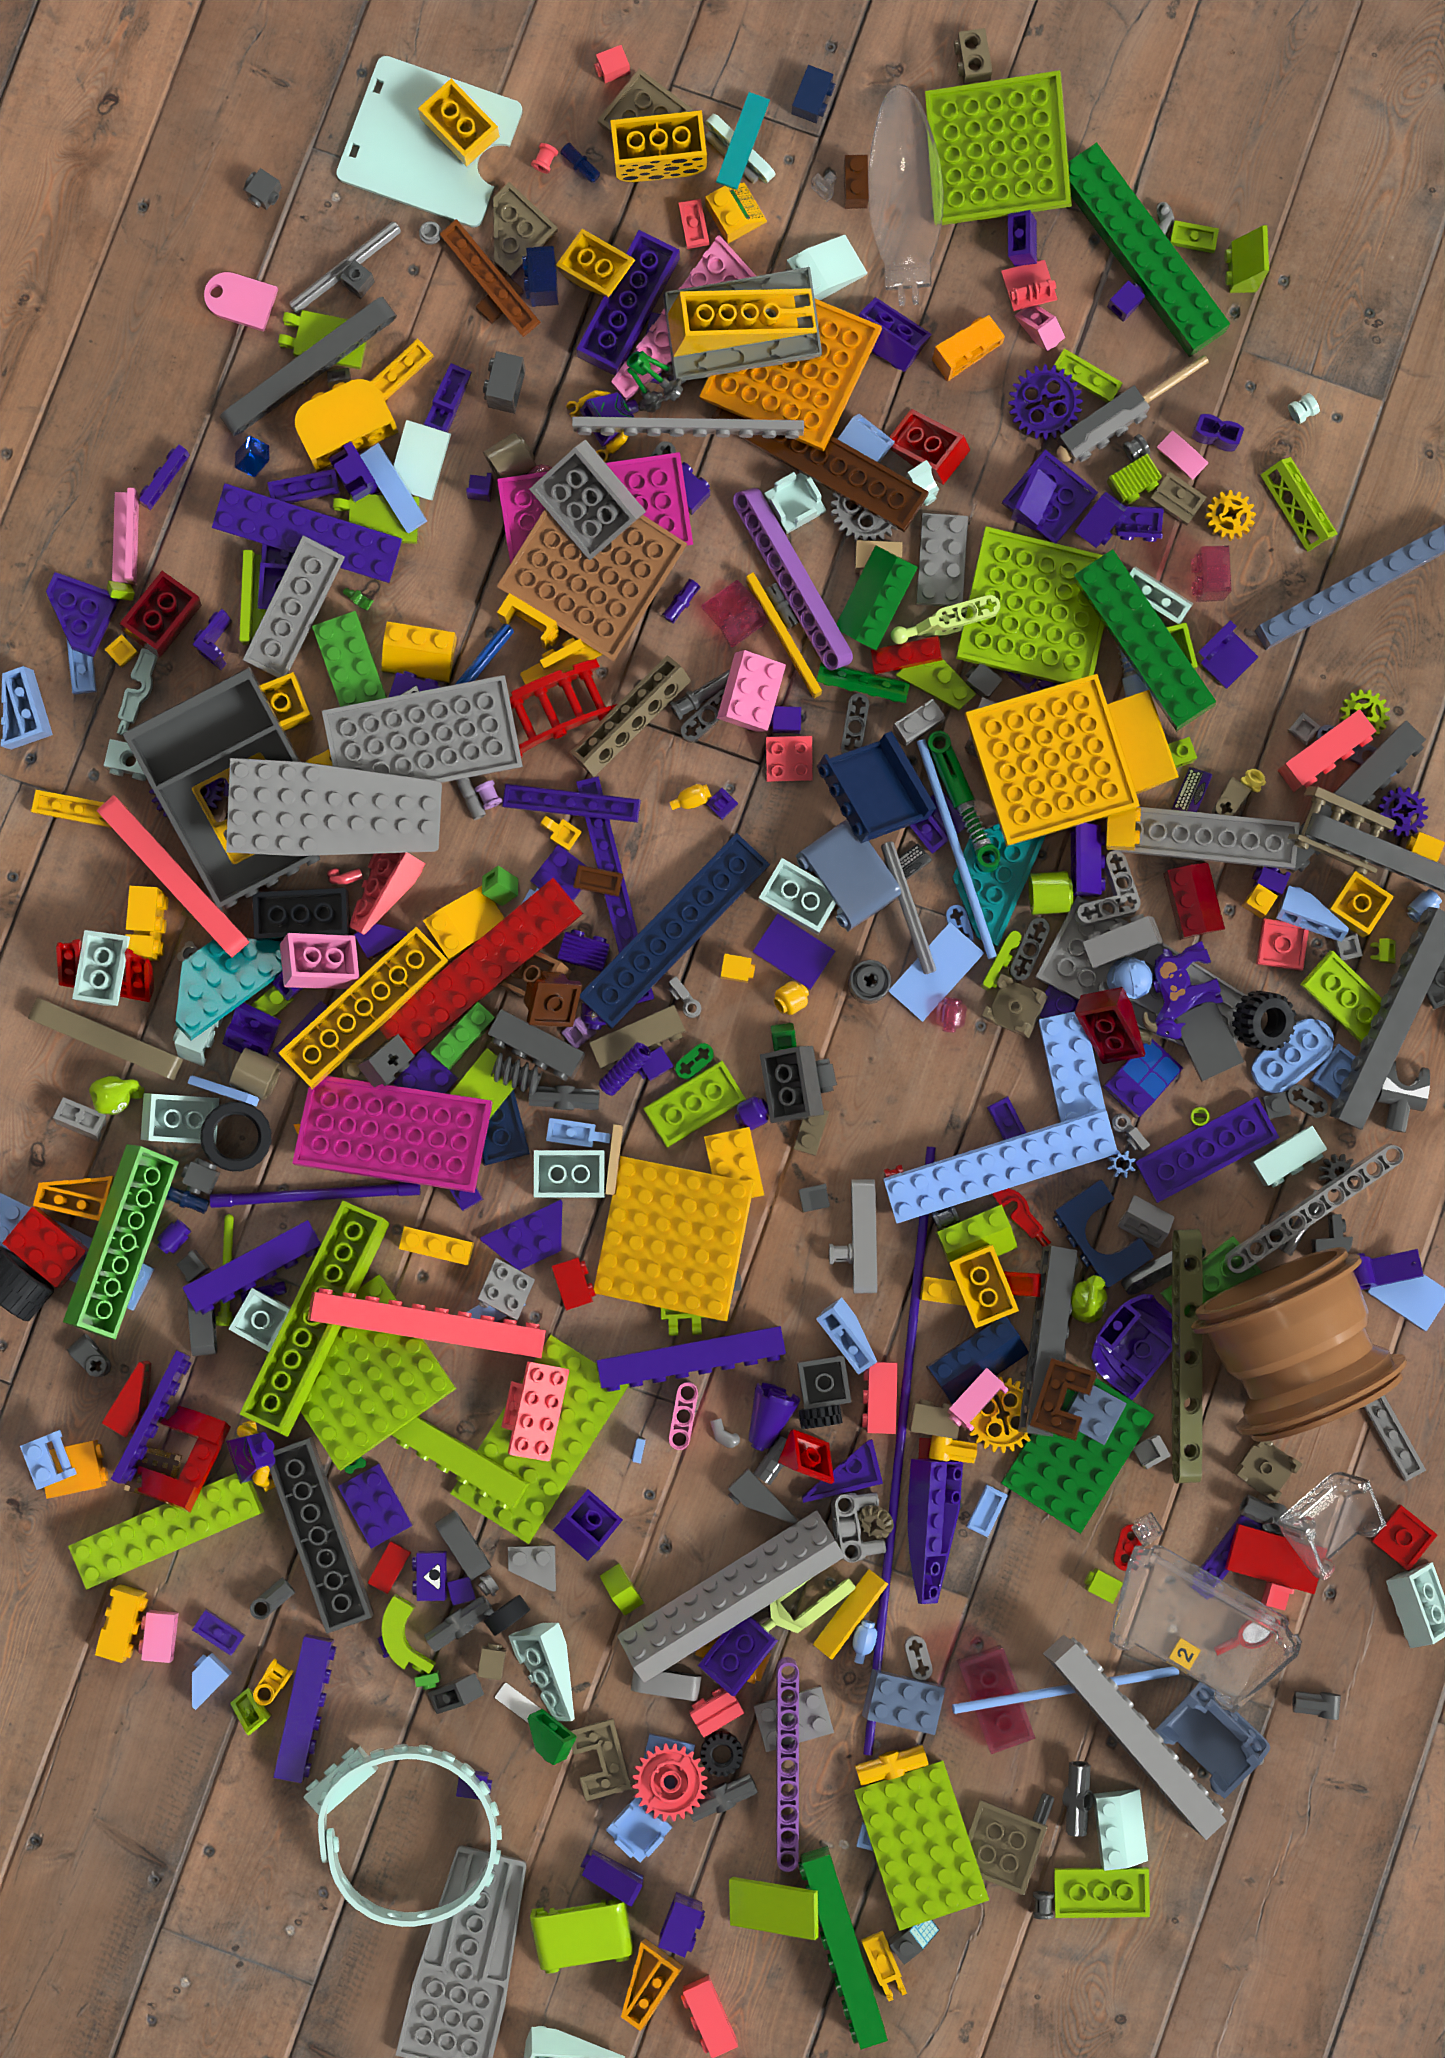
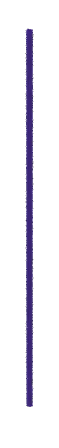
M926 1147L925 1165L934 1162L936 1147ZM929 1214L919 1216L888 1511L893 1519L894 1526L885 1540L886 1553H884L882 1579L888 1585L879 1598L876 1626L877 1638L872 1669L880 1671L882 1669ZM867 1720L864 1755H873L875 1721Z

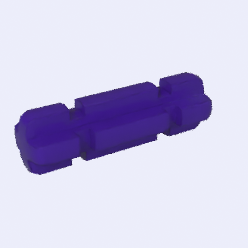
M284 1281L274 1283V1285L269 1284L255 1288L270 1297L287 1292ZM250 1290L246 1292H241V1300L243 1303L246 1297L248 1296Z

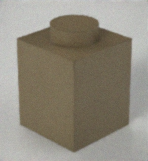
M488 1643V1646H483L477 1677L501 1680L507 1649H503L502 1645L497 1643Z

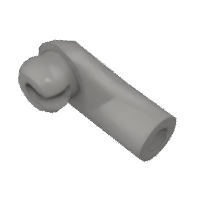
M721 1418L710 1421L715 1440L727 1448H734L740 1443L738 1434H731L724 1430Z

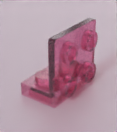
M738 580L731 583L701 606L704 612L721 629L727 643L732 648L769 622L760 603Z

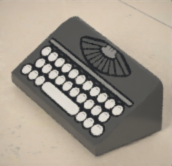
M918 843L899 857L906 880L932 861L931 857Z

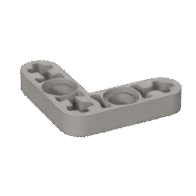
M1113 850L1105 857L1104 869L1114 896L1082 904L1075 912V920L1079 925L1091 926L1135 914L1140 908V898L1126 857L1122 852ZM1112 858H1114L1115 861L1119 860L1117 868L1115 863H1110ZM1124 878L1128 884L1127 888L1118 887L1116 879ZM1127 900L1129 903L1134 904L1131 909L1129 906H1124L1119 910V906L1123 905ZM1108 904L1112 906L1113 914L1106 915L1103 913L1102 905ZM1084 910L1086 913H1092L1096 910V913L1092 914L1088 920L1086 916L1082 917L1081 915Z

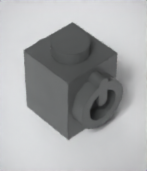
M261 168L257 173L254 171L249 175L243 188L248 196V201L257 208L261 206L266 210L270 205H274L277 202L279 192L282 189L280 181Z
M196 1158L195 1162L191 1161L190 1165L186 1164L181 1175L184 1178L182 1183L188 1185L186 1189L193 1193L200 1194L203 1191L207 1194H212L220 1172L215 1171L216 1165Z

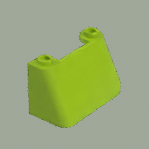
M613 1896L614 1899L609 1900L608 1903L604 1899L600 1903L558 1910L550 1908L549 1913L544 1911V1907L532 1909L530 1920L540 1969L545 1970L546 1974L556 1973L560 1971L559 1968L612 1959H616V1962L629 1960V1956L634 1953L627 1904Z

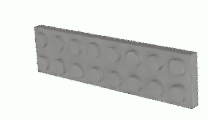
M1137 807L1141 808L1140 822L1136 821L1135 830H1140V843L1135 844V851L1116 850L1125 853L1295 870L1297 846L1294 845L1295 841L1288 839L1289 834H1299L1300 822Z

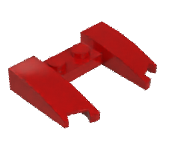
M75 939L70 943L64 944L58 942L56 945L58 982L60 986L71 988L75 986L82 947L81 939ZM126 948V975H123L120 997L150 1002L154 992V976L151 962L148 958L144 959L133 953L134 951Z
M178 1406L177 1409L179 1411L168 1420L166 1418L162 1419L160 1424L197 1439L178 1480L139 1466L138 1474L142 1475V1487L137 1488V1491L190 1513L231 1426L223 1420Z

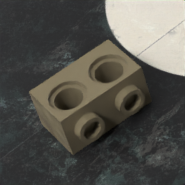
M986 29L958 32L957 41H954L955 55H959L960 62L957 63L959 77H963V83L969 84L991 80L992 66ZM973 43L976 47L970 49L965 44ZM969 65H977L979 69L971 70Z

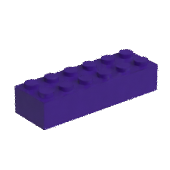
M638 230L626 253L635 259L634 263L609 298L603 297L576 349L578 358L614 376L627 361L680 259L679 249L641 230Z

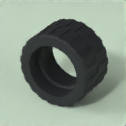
M228 1102L213 1109L206 1117L201 1127V1146L207 1158L214 1165L227 1171L240 1172L253 1168L267 1155L272 1141V1131L267 1118L255 1106L245 1102ZM234 1114L249 1118L255 1124L258 1131V1142L255 1149L249 1155L239 1159L224 1156L218 1151L214 1143V1130L217 1124L223 1118Z
M0 1247V1306L23 1321H30L54 1293V1288L44 1277L16 1254L4 1247Z

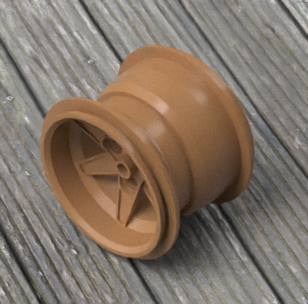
M1336 1247L1297 1258L1230 1287L1203 1303L1195 1311L1198 1320L1191 1326L1193 1332L1196 1334H1208L1226 1371L1236 1379H1241L1249 1396L1242 1410L1244 1417L1236 1425L1240 1434L1250 1435L1252 1440L1256 1442H1266L1293 1436L1332 1422L1370 1404L1394 1389L1402 1381L1403 1375L1401 1371L1407 1365L1405 1356L1402 1354H1390L1387 1348L1374 1345L1365 1328L1368 1324L1369 1311L1360 1285L1353 1272L1362 1262L1358 1254H1348L1346 1248Z

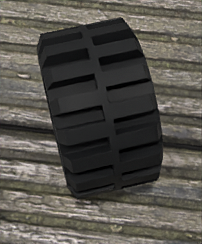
M1266 991L1249 992L1248 996L1244 995L1241 998V1003L1236 1004V1012L1233 1011L1232 1016L1235 1017V1021H1232V1026L1236 1028L1234 1034L1239 1036L1238 1040L1247 1047L1265 1051L1281 1049L1284 1047V1042L1288 1043L1291 1040L1290 1034L1293 1035L1295 1032L1293 1026L1296 1025L1297 1020H1294L1296 1012L1292 1010V1003L1288 1002V998L1281 996V994ZM1266 1011L1268 1020L1265 1028L1262 1030L1261 1019Z

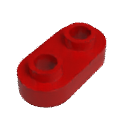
M1127 1524L1120 1530L1113 1554V1562L1120 1570L1129 1571L1137 1564L1144 1540V1533L1139 1526ZM1130 1531L1135 1533V1537L1132 1540L1127 1538V1534ZM1123 1554L1128 1555L1127 1562H1121L1120 1558Z

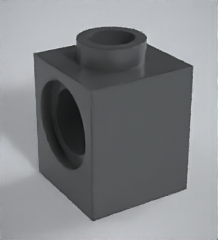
M353 260L340 276L343 286L359 299L375 283L372 273L356 260Z

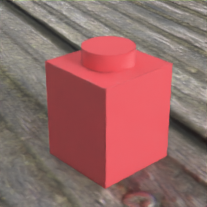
M622 45L596 54L597 63L594 64V68L598 77H603L605 84L630 74V65Z

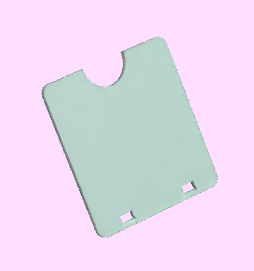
M389 56L379 58L338 165V179L348 185L452 221L457 219L461 224L472 228L480 226L494 191V186L485 182L478 172V161L482 153L466 167L420 119L418 108L451 78ZM453 79L498 126L500 137L487 149L494 146L510 147L522 115L521 104L516 100ZM377 81L384 83L380 94L373 92ZM353 145L360 147L356 158L349 156Z

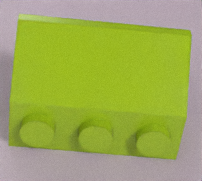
M1002 1204L935 1232L948 1263L988 1244L993 1245L997 1256L1018 1248Z

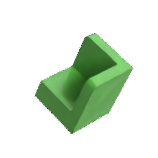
M497 866L482 876V894L503 906L518 896V878L502 867Z

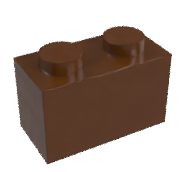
M845 155V209L868 207V155Z

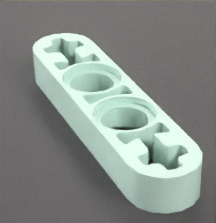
M713 113L705 121V124L720 141L729 147L734 131L718 115ZM752 149L747 166L759 176L761 181L768 183L775 176V172Z

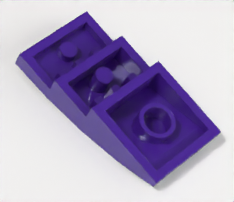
M262 544L257 609H268L294 555L293 553Z

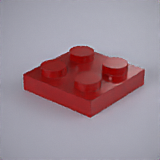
M1399 1504L1370 1541L1405 1570L1410 1571L1438 1535Z

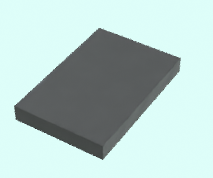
M1206 1002L1174 1019L1176 1024L1186 1023L1181 1029L1182 1037L1180 1039L1201 1082L1244 1062L1216 1003Z

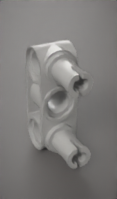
M852 1492L838 1494L831 1500L832 1526L835 1540L844 1555L847 1546L853 1545L855 1549L854 1555L850 1558H847L845 1555L842 1559L844 1561L854 1563L865 1559L869 1555L886 1553L884 1539L863 1542L860 1537L861 1530L857 1512L865 1506H879L878 1494L876 1492L856 1495V1493ZM842 1498L848 1501V1507L844 1511H841L838 1507V1502Z

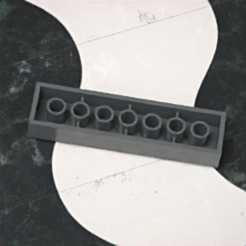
M313 1437L274 1450L273 1454L276 1461L270 1468V1472L326 1634L371 1618L374 1612Z

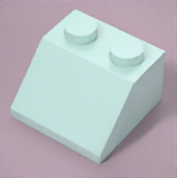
M251 1288L229 1330L270 1352L290 1307Z

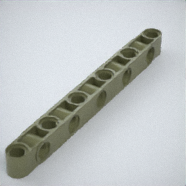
M1199 1229L1174 1230L1172 1236V1475L1176 1484L1197 1483L1202 1478V1334L1194 1333L1191 1328L1192 1324L1198 1320L1195 1311L1202 1305V1235ZM1187 1258H1189L1190 1265L1188 1268L1185 1269L1184 1262ZM1187 1305H1190V1312L1185 1315L1184 1309ZM1190 1351V1358L1185 1362L1184 1355ZM1190 1398L1189 1406L1184 1408L1185 1400ZM1190 1444L1189 1452L1184 1454V1448Z

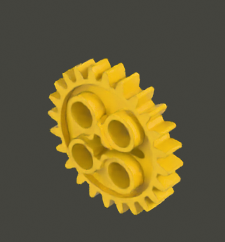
M1008 1377L1004 1383L1008 1388V1392L1005 1394L999 1390L997 1393L1000 1409L1007 1413L1003 1418L1009 1431L1008 1435L1004 1432L1002 1419L996 1417L1000 1411L994 1397L990 1400L992 1410L989 1413H984L981 1410L970 1422L974 1429L969 1432V1435H977L975 1443L983 1440L982 1448L986 1449L991 1444L992 1452H995L997 1447H1000L1001 1453H1005L1006 1446H1008L1010 1451L1013 1452L1014 1444L1022 1448V1439L1030 1441L1027 1433L1018 1432V1428L1013 1429L1010 1423L1013 1417H1020L1024 1387L1019 1388L1020 1381L1017 1380L1012 1385V1378ZM1011 1393L1015 1401L1013 1405L1007 1407L1004 1404V1397ZM992 1423H997L999 1426V1432L995 1436H991L988 1432V1428Z

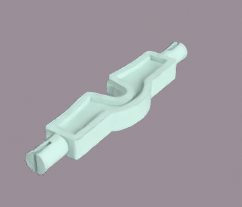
M141 649L138 660L131 672V678L140 682L142 686L138 690L130 688L125 690L122 706L118 714L121 722L116 732L117 734L123 735L128 730L129 724L135 723L141 704L149 697L152 691L153 680L151 675L158 657L147 649Z

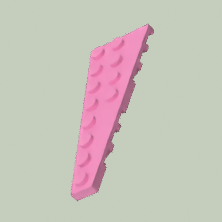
M718 235L678 290L749 278L756 275L723 238ZM665 308L654 325L650 327L643 340L636 346L634 352L643 351L653 359L665 365H670L672 361ZM627 361L611 381V385L621 394L625 401L640 390L632 375L627 372L629 368ZM649 362L651 369L657 374L663 371V369ZM649 373L643 376L641 374L638 375L644 386L653 379Z

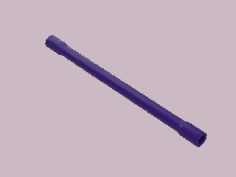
M399 1182L397 1184L272 1192L210 1194V1207L220 1208L232 1207L234 1205L394 1195L413 1196L420 1195L421 1188L420 1184Z

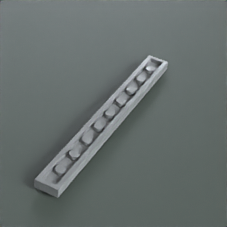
M573 417L572 419L573 431L578 432L579 435H591V432H601V435L611 436L615 432L624 433L626 436H636L638 433H647L648 436H660L661 433H670V436L681 437L684 434L706 437L707 434H716L717 437L725 438L729 437L730 434H737L742 438H751L753 435H762L763 438H775L776 435H785L786 438L796 439L799 436H804V420Z

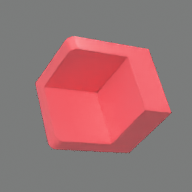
M1267 1581L1261 1604L1285 1611L1289 1595L1294 1593V1589Z

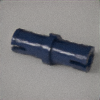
M170 1186L166 1200L179 1204L181 1208L187 1207L202 1214L206 1213L210 1200L193 1195L189 1190L183 1191Z

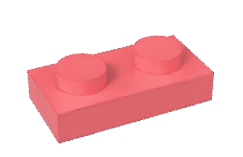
M701 199L678 203L687 249L708 246L709 238Z

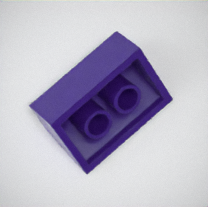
M876 297L858 315L863 319L882 326V331L872 352L876 356L890 362L894 368L903 372L913 364L932 335Z
M1083 823L1070 829L1073 897H1099L1102 891H1105V877H1101V868H1105V855H1101V846L1105 845V832H1101L1100 825Z

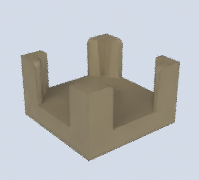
M1001 974L997 982V986L1000 988L992 1007L986 1006L982 1016L987 1022L1029 1039L1048 996L1042 990L1032 987V989L1016 983L1012 978Z
M1255 1441L1233 1474L1270 1501L1276 1503L1282 1494L1280 1489L1292 1473L1296 1474L1302 1463L1288 1456L1274 1446L1271 1441Z

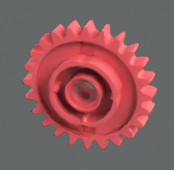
M667 1743L663 1744L662 1750L655 1746L654 1754L646 1751L647 1759L639 1758L642 1766L634 1767L638 1775H633L631 1778L636 1780L637 1784L631 1786V1788L637 1789L638 1793L633 1797L641 1798V1802L638 1804L639 1807L646 1805L645 1814L653 1811V1819H656L659 1814L662 1816L663 1822L666 1821L668 1816H670L672 1822L676 1821V1815H679L681 1819H685V1811L690 1815L693 1814L692 1806L700 1807L697 1799L705 1798L701 1794V1790L707 1789L705 1785H702V1781L708 1778L701 1776V1772L705 1770V1767L697 1766L701 1759L693 1760L694 1752L686 1754L685 1746L680 1751L677 1750V1744H673L671 1749L668 1748ZM666 1776L674 1778L675 1786L673 1789H667L664 1786V1778Z

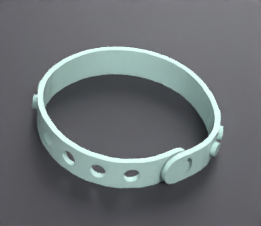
M400 1744L395 1745L392 1749L384 1750L380 1748L374 1750L363 1759L358 1757L348 1764L349 1767L342 1773L338 1771L329 1782L332 1785L328 1792H322L317 1803L321 1805L318 1818L322 1863L329 1862L335 1884L344 1898L355 1909L367 1917L384 1924L415 1927L442 1921L457 1914L468 1905H474L481 1897L480 1892L484 1886L489 1887L495 1875L491 1873L493 1865L499 1864L501 1850L496 1849L497 1840H502V1826L497 1825L496 1816H499V1810L496 1802H492L489 1796L490 1789L483 1780L480 1782L474 1774V1769L467 1763L463 1764L455 1759L453 1754L447 1751L440 1752L434 1750L433 1747L428 1745L416 1747ZM418 1759L449 1769L474 1790L486 1811L491 1832V1851L487 1865L474 1886L460 1898L442 1907L419 1912H401L383 1908L361 1896L352 1887L340 1866L337 1854L339 1852V1838L335 1836L334 1828L327 1829L329 1801L343 1783L369 1767L393 1760Z

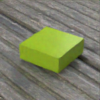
M108 580L107 590L111 598L133 600L135 593L131 584Z

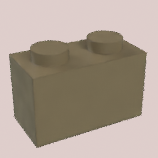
M920 1399L919 1403L914 1402L910 1431L957 1439L959 1427L949 1419L950 1414L948 1413L952 1404L943 1403L942 1407L933 1406L934 1401Z

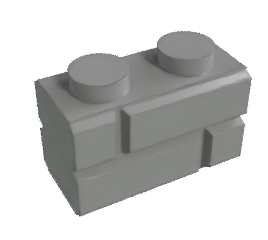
M931 699L924 706L917 708L894 723L893 729L906 747L943 723L945 716L936 702Z

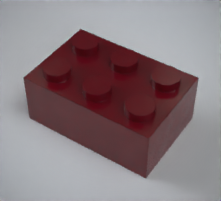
M161 571L119 624L126 635L160 658L202 604L198 595L164 571Z

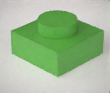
M440 1670L416 1675L414 1678L416 1687L422 1686L423 1690L436 1687V1683L441 1680Z

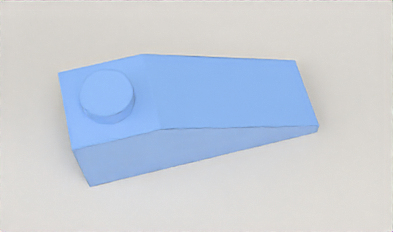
M1288 886L1282 897L1276 919L1342 942L1349 928L1311 893L1304 891L1300 887Z
M842 1297L825 1308L816 1318L858 1375L877 1362L856 1315Z

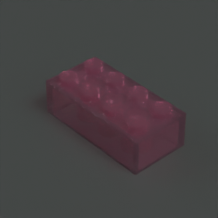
M1001 1645L957 1660L971 1701L1019 1693L1007 1656ZM1023 1702L975 1710L990 1754L1036 1739Z

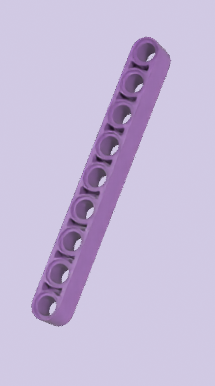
M753 487L735 493L733 504L824 666L829 670H835L849 665L853 659L851 649L762 492L758 488Z
M790 1657L780 1659L776 1667V1858L779 1868L785 1872H791L796 1869L799 1861V1670L796 1661ZM785 1666H792L794 1668V1671L789 1675H784L781 1672ZM786 1689L794 1692L790 1698H784L781 1694ZM785 1713L794 1715L793 1719L788 1722L783 1721L781 1717ZM790 1736L794 1740L790 1745H784L781 1743L782 1739ZM785 1760L793 1761L792 1767L787 1769L783 1768L781 1764ZM789 1783L793 1785V1789L789 1792L781 1790L784 1784ZM785 1807L793 1809L790 1815H783L781 1813ZM789 1830L793 1832L790 1838L781 1837L784 1831ZM785 1854L793 1856L789 1862H784L781 1858Z

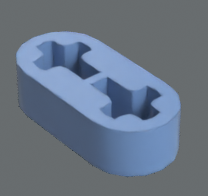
M960 905L951 906L945 915L947 925L952 923L958 930L962 928L963 934H968V939L973 942V932L965 908ZM953 910H956L957 913H962V916L959 918L961 925L957 926L956 920L950 918Z

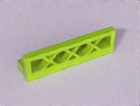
M1291 457L1280 460L1261 474V477L1307 552L1338 534ZM1276 470H1278L1282 477L1280 485L1275 484L1269 476ZM1284 490L1291 491L1293 495L1292 504L1286 503L1283 499ZM1296 509L1303 511L1305 514L1304 523L1297 522L1295 518ZM1308 529L1314 530L1319 537L1312 544L1307 538Z

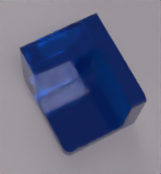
M249 436L235 453V468L252 477H256L269 462V445L252 436Z

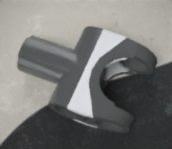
M1394 1061L1376 1099L1377 1102L1390 1105L1385 1129L1406 1133L1410 1109L1422 1112L1425 1110L1430 1090L1429 1068L1422 1067L1415 1082L1407 1086L1399 1081L1396 1061Z

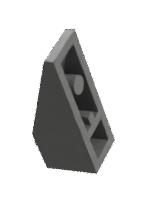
M749 1468L728 1487L730 1491L728 1496L737 1505L741 1502L745 1507L794 1524L797 1521V1518Z

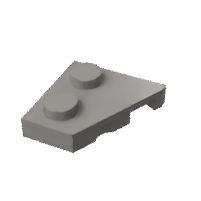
M555 1545L508 1546V1571L552 1592L556 1591Z

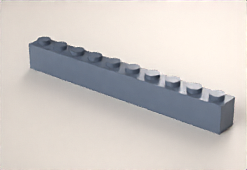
M1445 525L1260 624L1255 632L1265 650L1445 553Z

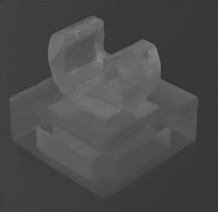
M831 171L824 178L817 173L811 180V188L828 202L834 195L833 186L837 182L835 181L837 177Z

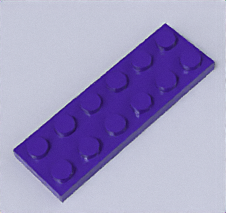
M1255 1097L1134 1163L1155 1202L1158 1203L1280 1137L1258 1097Z
M176 1350L111 1480L119 1484H126L127 1481L131 1482L137 1472V1469L134 1468L137 1461L144 1458L148 1450L146 1444L149 1438L153 1439L158 1431L159 1426L156 1424L159 1418H164L170 1407L167 1403L171 1395L175 1396L181 1384L178 1381L181 1375H186L191 1366V1362H189L190 1356Z

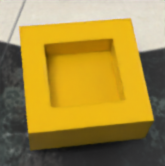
M122 634L105 649L121 668L138 654L137 650Z

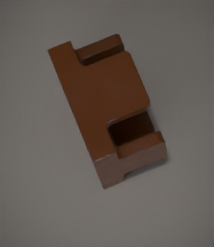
M542 971V979H535V984L527 982L523 1002L528 1008L527 1022L529 1025L573 1027L582 989L580 981H570L562 972Z

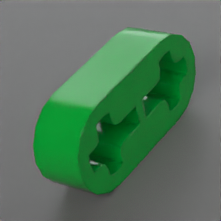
M705 1043L694 1047L677 1062L675 1067L676 1074L681 1079L692 1078L713 1059L714 1052L712 1047ZM700 1048L702 1050L708 1049L707 1055L709 1058L707 1060L701 1058L696 1062L695 1058L699 1055L698 1050ZM691 1061L695 1063L690 1068L691 1073L689 1075L687 1073H680L682 1069L680 1065L682 1063L688 1065Z

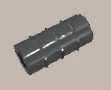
M781 1435L777 1437L769 1451L765 1453V1457L753 1473L769 1485L772 1484L782 1467H784V1465L778 1463L787 1441Z

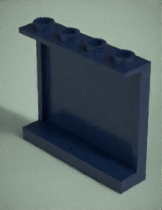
M892 731L885 733L878 742L830 759L825 754L817 765L819 775L825 780L831 796L837 801L842 815L846 817L853 834L857 836L860 843L926 820L936 809L935 804Z

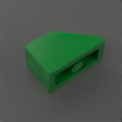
M543 1709L530 1714L527 1719L536 1752L552 1765L567 1759L577 1736Z

